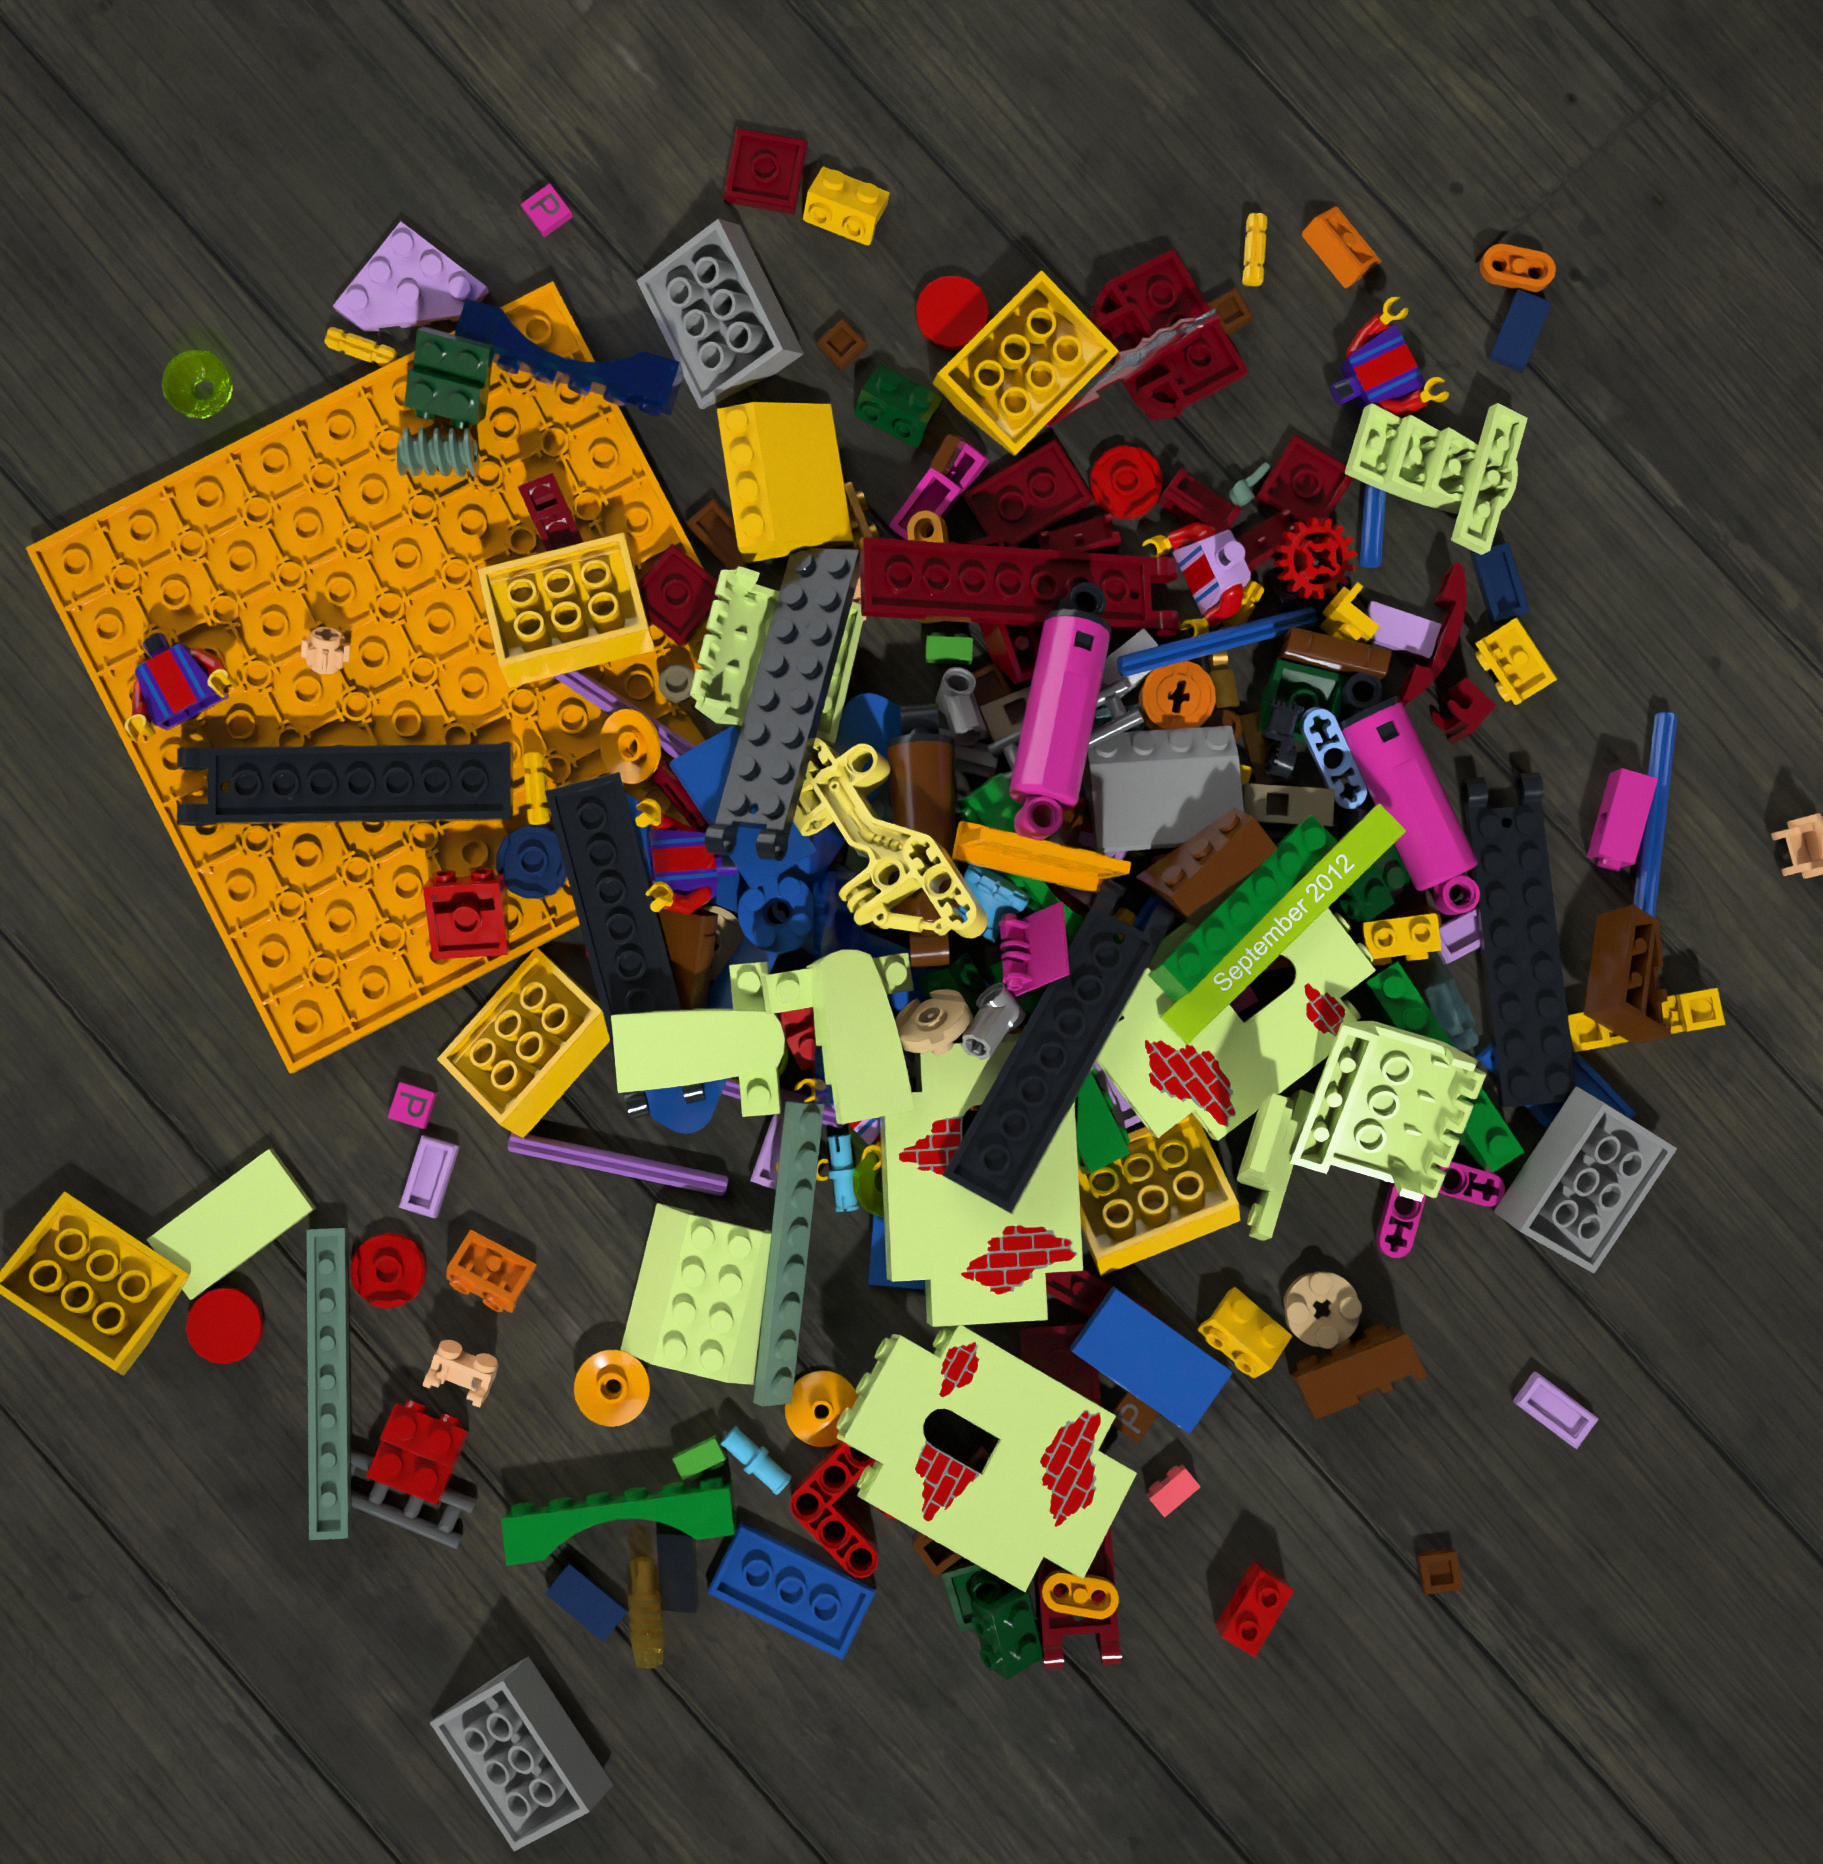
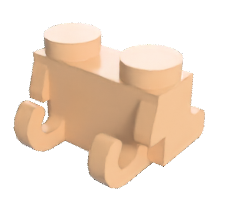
M1820 813L1788 821L1789 829L1771 833L1773 841L1786 838L1793 866L1781 869L1783 876L1801 872L1803 879L1823 874V816Z
M443 1340L434 1354L431 1367L425 1376L422 1386L429 1389L431 1386L438 1388L446 1380L471 1389L466 1399L473 1401L472 1405L480 1408L488 1396L492 1382L496 1377L499 1366L498 1361L494 1356L486 1353L476 1356L462 1351V1346L458 1342Z

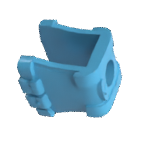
M970 864L963 877L988 917L986 929L980 936L983 935L984 938L995 943L1000 935L998 924L1002 921V915L1008 913L1018 914L1020 911H1023L1030 897L1022 889L1004 878L1006 872ZM960 905V912L964 917V922L968 920L966 916L967 910Z

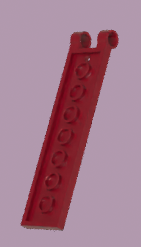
M863 537L859 542L861 616L1043 627L1047 613L1058 610L1060 601L1078 584L1089 582L1099 586L1104 592L1106 607L1099 617L1110 624L1112 631L1140 632L1144 628L1148 633L1156 637H1170L1181 632L1180 613L1172 610L1153 611L1151 602V583L1167 584L1178 579L1177 560L1172 557H1143ZM1130 591L1136 593V599L1130 597ZM1077 601L1078 607L1082 611L1087 612L1084 604Z
M1086 1323L1019 1327L1022 1361L1101 1407L1099 1370L1069 1349ZM1104 1440L1098 1450L1105 1454ZM1110 1525L1086 1574L1105 1577L1115 1586ZM1043 1557L1037 1568L1044 1669L1064 1668L1062 1636L1099 1633L1101 1665L1121 1664L1117 1609L1107 1618L1094 1619L1084 1617L1081 1621H1076L1072 1614L1060 1613L1050 1609L1042 1596V1582L1050 1572L1065 1569ZM1059 1583L1055 1585L1053 1592L1057 1595H1063L1067 1591V1585ZM1096 1590L1092 1593L1091 1599L1095 1602H1100L1104 1599L1105 1592Z

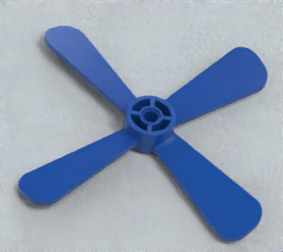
M867 693L854 697L845 705L842 711L835 744L829 746L841 756L858 744H867L872 746L887 760L888 740L901 736L900 707L877 694ZM869 760L864 764L862 772H866L871 768L873 760ZM821 763L820 768L824 769L826 766ZM887 780L866 796L870 804H872ZM626 793L647 876L651 878L647 850L649 829H652L651 824L644 828L636 824V817L643 813L636 808L641 802ZM835 822L821 831L808 836L817 849L813 855L753 891L738 869L737 875L717 876L716 896L710 899L709 902L738 913L739 924L745 937L709 988L710 994L708 995L707 1009H733L729 965L769 961V971L771 973L778 953L790 952L799 947L804 948L819 959L840 950H859L870 954L872 958L908 953L914 990L888 994L890 1006L900 1013L907 1004L916 998L919 999L920 1003L926 1001L916 978L923 972L941 966L911 967L910 949L818 912V905L812 891L846 842ZM775 903H783L789 909V917L782 924H774L769 919V909ZM982 978L986 987L989 988L991 985ZM728 1078L702 1083L706 1100L689 1105L685 1101L682 1086L645 1090L650 1107V1116L675 1132L684 1134L696 1132L706 1126L711 1120Z

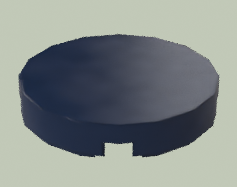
M526 825L515 830L502 840L496 855V869L498 875L504 874L505 886L510 892L525 899L541 900L555 895L566 884L568 878L555 831L542 825Z

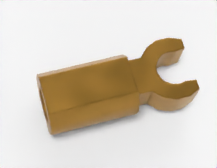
M1227 650L1209 654L1208 659L1212 670L1209 676L1215 686L1216 696L1214 711L1238 707L1239 699L1233 668L1229 669Z

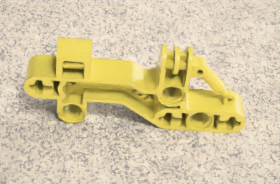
M815 738L806 772L807 779L803 783L793 822L802 836L813 835L835 822L847 843L861 854L870 857L868 867L844 885L839 892L842 901H848L847 907L850 912L855 913L853 917L858 925H863L873 921L882 929L893 928L920 933L923 929L933 930L938 935H945L952 929L965 938L980 936L988 924L987 914L946 850L929 835L880 820L867 800L866 796L888 779L890 774L888 761L872 746L867 744H858L839 756L823 740ZM818 757H819L820 761L822 762V764L826 766V768L821 769V768L818 767V765H819V761L817 760ZM869 760H873L871 768L866 772H862L864 764ZM925 851L930 861L935 864L934 866L930 867L923 862L925 860L923 855ZM895 871H900L898 880L894 884L888 885L890 875ZM951 878L950 888L946 892L939 894L940 884L944 880ZM876 886L878 889L881 890V892L877 894L876 890L873 887ZM923 888L941 918L934 923L925 922L923 917L891 913L890 909L918 889ZM961 905L967 910L966 916L968 920L964 922L963 915L955 906Z

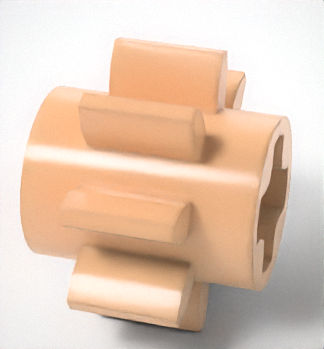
M321 627L309 633V640H302L301 657L307 658L306 665H310L313 671L320 674H333L343 667V662H349L350 645L344 644L345 637L341 636L339 631L333 628Z

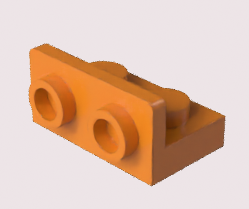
M470 1229L447 1266L446 1278L450 1281V1286L466 1295L470 1292L483 1298V1303L497 1312L506 1310L509 1313H513L517 1300L535 1272L537 1264Z

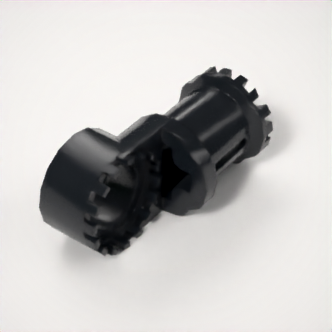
M1271 699L1270 705L1273 709L1267 729L1262 731V736L1273 739L1271 747H1269L1270 751L1267 752L1270 758L1265 759L1266 762H1269L1268 764L1265 763V771L1267 774L1288 778L1293 771L1297 755L1294 745L1296 738L1292 735L1298 714L1303 713L1304 707L1295 704L1292 706V703L1286 706L1287 702Z

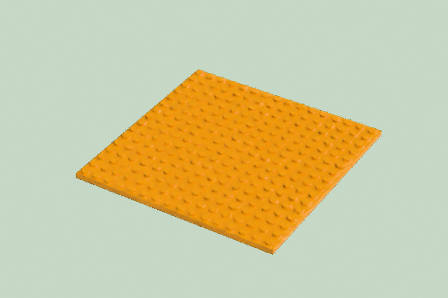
M553 281L449 333L494 345L486 418L479 424L472 425V428L469 429L472 438L476 440L478 445L479 471L477 477L472 476L469 469H467L464 477L457 476L454 469H452L449 476H442L439 468L434 476H428L424 468L419 476L412 475L409 468L404 476L399 474L397 467V445L399 439L402 438L405 427H409L412 437L416 439L420 428L425 429L428 439H432L435 428L440 429L443 439H447L450 428H454L458 439H462L465 430L450 425V418L437 415L436 419H423L414 415L415 409L405 407L408 370L414 366V351L26 547L289 1073H295L580 925L568 880L555 895L541 900L525 899L510 892L506 887L508 904L506 919L510 944L508 955L432 960L423 886L428 879H433L434 873L445 870L455 871L457 877L471 876V871L491 868L494 869V875H498L496 855L502 840L520 827L531 825L528 822L527 809H530V805L526 803L524 774L527 773V770L523 769V754L541 752L544 755L545 768L542 769V772L546 774L547 790L611 774L606 768L600 752L601 730L610 714L553 676L508 687L499 668L477 569L547 552L518 486L553 472L584 542L624 532L638 583L672 543L702 567ZM708 620L683 649L648 621L655 647L654 651L581 669L694 746L705 742V739L681 704L671 702L663 696L659 689L658 680L661 672L672 664L685 665L694 675L697 669L704 670L697 663L704 635H713L706 629ZM327 627L339 631L341 636L345 637L344 644L350 645L349 662H343V667L336 673H317L310 668V665H306L307 658L301 657L302 640H309V633H312L317 628ZM156 634H164L171 648L182 643L191 649L202 648L223 660L230 675L239 683V686L236 688L231 684L224 688L229 695L227 699L168 731L155 726L151 721V725L156 732L155 735L149 737L143 731L138 736L139 741L134 742L125 730L124 725L132 714L134 682L137 680L135 669L140 664L151 659L143 645L147 638ZM463 744H511L513 746V820L177 825V805L208 804V770L191 771L177 769V749ZM661 749L659 762L667 760L670 764L675 758ZM652 778L637 784L623 783L625 792L638 801L642 802L648 798L653 799L660 805L662 813L691 827ZM230 782L223 784L222 789L224 792L231 789ZM549 809L550 822L549 824L542 826H545L555 831L552 816ZM648 877L649 884H650V888H651V887H652V879Z

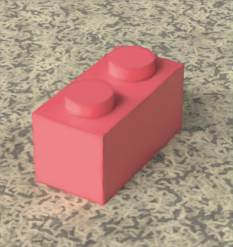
M1183 1464L1179 1467L1176 1465L1171 1468L1166 1474L1168 1477L1162 1482L1156 1481L1148 1489L1150 1491L1147 1493L1148 1498L1164 1518L1201 1487Z

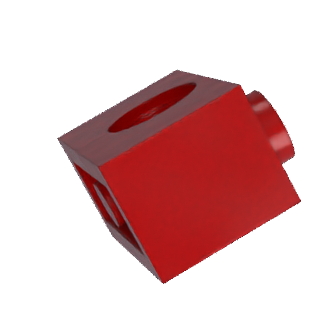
M1253 1560L1215 1624L1221 1637L1255 1658L1294 1590L1286 1579Z

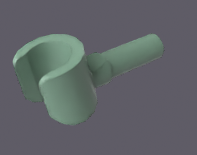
M1263 463L1250 477L1238 481L1229 491V497L1235 506L1239 505L1242 507L1255 497L1250 487L1254 486L1271 469L1268 463Z

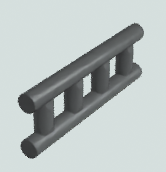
M1124 678L1100 689L1097 707L1106 703L1114 720L1094 730L1092 729L1088 749L1144 722L1138 708L1127 713L1120 696L1130 691ZM1022 728L988 745L994 758L1005 754L1012 770L1004 774L1009 783H1011Z
M350 1447L352 1479L356 1467L369 1471L374 1457ZM375 1481L369 1496L351 1489V1507L456 1550L463 1538L462 1534L453 1531L460 1511L463 1510L472 1514L478 1499L446 1487L441 1502L446 1503L447 1506L439 1525L418 1517L424 1502L420 1498L410 1495L403 1511L383 1503L389 1488L387 1485Z

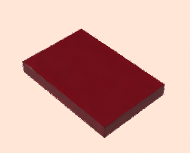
M1056 438L966 491L961 496L986 537L1003 533L1011 539L1010 542L1019 547L1037 537L1041 532L1047 531L1090 505L1094 500Z

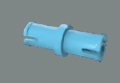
M851 1134L827 1136L832 1168L828 1170V1175L830 1179H833L836 1212H844V1209H847V1211L859 1209L855 1183L858 1168L853 1165Z
M734 1426L720 1442L721 1446L725 1447L744 1465L743 1470L748 1475L753 1473L775 1495L779 1494L791 1480L792 1476L787 1474L768 1456L769 1451L764 1446L759 1448L737 1426Z

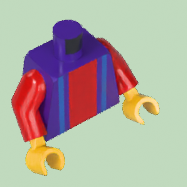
M1400 297L1389 298L1384 303V313H1377L1360 328L1348 346L1346 361L1341 367V372L1345 379L1330 387L1332 397L1337 405L1340 406L1355 398L1362 412L1364 407L1373 403L1403 418L1427 406L1429 400L1444 402L1448 399L1449 393L1447 391L1437 396L1433 394L1435 386L1442 384L1445 380L1433 377L1426 382L1396 324L1390 327V321L1402 320L1408 314V308H1404L1396 316L1391 312L1392 305Z
M164 634L153 635L143 642L151 659L140 664L135 669L137 680L134 682L132 714L125 722L124 728L134 742L139 741L138 736L143 731L149 737L155 735L156 732L151 725V721L155 726L168 731L227 699L229 695L224 688L229 684L236 688L239 686V683L230 675L222 659L202 648L191 649L182 643L171 648Z
M645 799L636 806L638 810L643 812L636 817V824L642 828L651 824L652 828L649 829L647 845L652 887L645 894L654 897V901L650 904L653 912L668 910L690 915L716 896L717 876L737 875V867L729 856L707 852L705 847L706 833L661 812L660 805L653 799Z

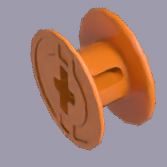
M1183 661L1154 669L1142 684L1138 695V709L1144 724L1151 730L1200 728L1211 716L1216 703L1215 686L1209 674L1198 664L1190 661ZM1177 686L1181 687L1179 699H1184L1185 701L1180 704L1176 713L1172 712L1173 700H1168V698L1172 696Z

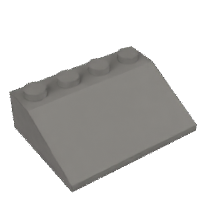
M717 219L636 280L699 409H705L776 374L804 354L741 226L738 224Z
M1232 726L1122 732L1088 749L1082 779L1086 799H1089L1087 805L1096 853L1176 848L1233 808L1244 812L1239 755Z
M1576 1086L1494 1210V1213L1523 1234L1588 1271L1595 1273L1677 1148Z
M529 1656L504 1670L430 1722L513 1851L589 1813L614 1786Z

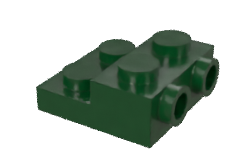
M423 326L419 328L416 337L414 366L408 370L405 407L415 409L414 415L423 419H436L437 415L450 418V425L460 429H470L472 425L479 424L486 418L494 345Z
M1394 844L1338 897L1340 908L1350 922H1369L1395 904L1393 898L1413 885Z

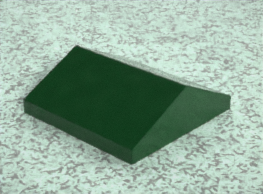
M1276 659L1262 696L1258 732L1262 733L1268 727L1273 709L1270 705L1271 699L1287 702L1286 706L1292 703V706L1295 704L1304 707L1303 713L1298 714L1292 736L1296 738L1295 741L1306 743L1300 730L1302 715L1311 708L1319 707L1331 712L1337 721L1342 705L1341 689L1345 681L1349 679V676ZM1315 716L1313 718L1314 725L1309 727L1310 731L1318 732L1323 740L1322 743L1332 740L1333 737L1331 739L1326 737L1322 729L1327 720H1322Z
M971 1561L950 1566L942 1572L959 1632L974 1628L972 1624V1617L974 1616L971 1607L972 1600L979 1598L990 1605L1017 1589V1587Z

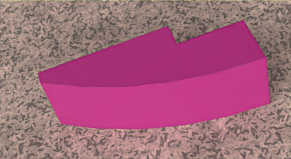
M963 437L960 438L966 441V444L949 474H941L930 468L888 525L905 540H908L907 526L913 515L927 510L938 514L944 519L991 460ZM930 526V527L927 528V530H926V537H927V538H928V537L930 536V534L934 531V527H933V526Z

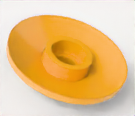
M622 709L611 714L605 721L600 734V752L608 771L611 774L620 772L623 783L627 784L642 783L649 779L656 771L661 757L660 738L653 722L644 713L635 709Z
M615 1349L600 1351L588 1358L578 1370L574 1382V1396L581 1412L594 1423L608 1427L624 1425L635 1419L646 1406L650 1394V1380L643 1364L630 1353ZM611 1379L619 1381L621 1385L620 1391L611 1392L607 1386L608 1381Z
M825 1370L810 1372L794 1383L792 1404H785L787 1423L794 1435L806 1444L816 1447L836 1445L841 1442V1440L836 1438L840 1431L836 1428L838 1420L847 1407L852 1409L858 1395L853 1385L838 1373ZM820 1404L826 1405L829 1409V1414L826 1417H818L815 1413L816 1406Z

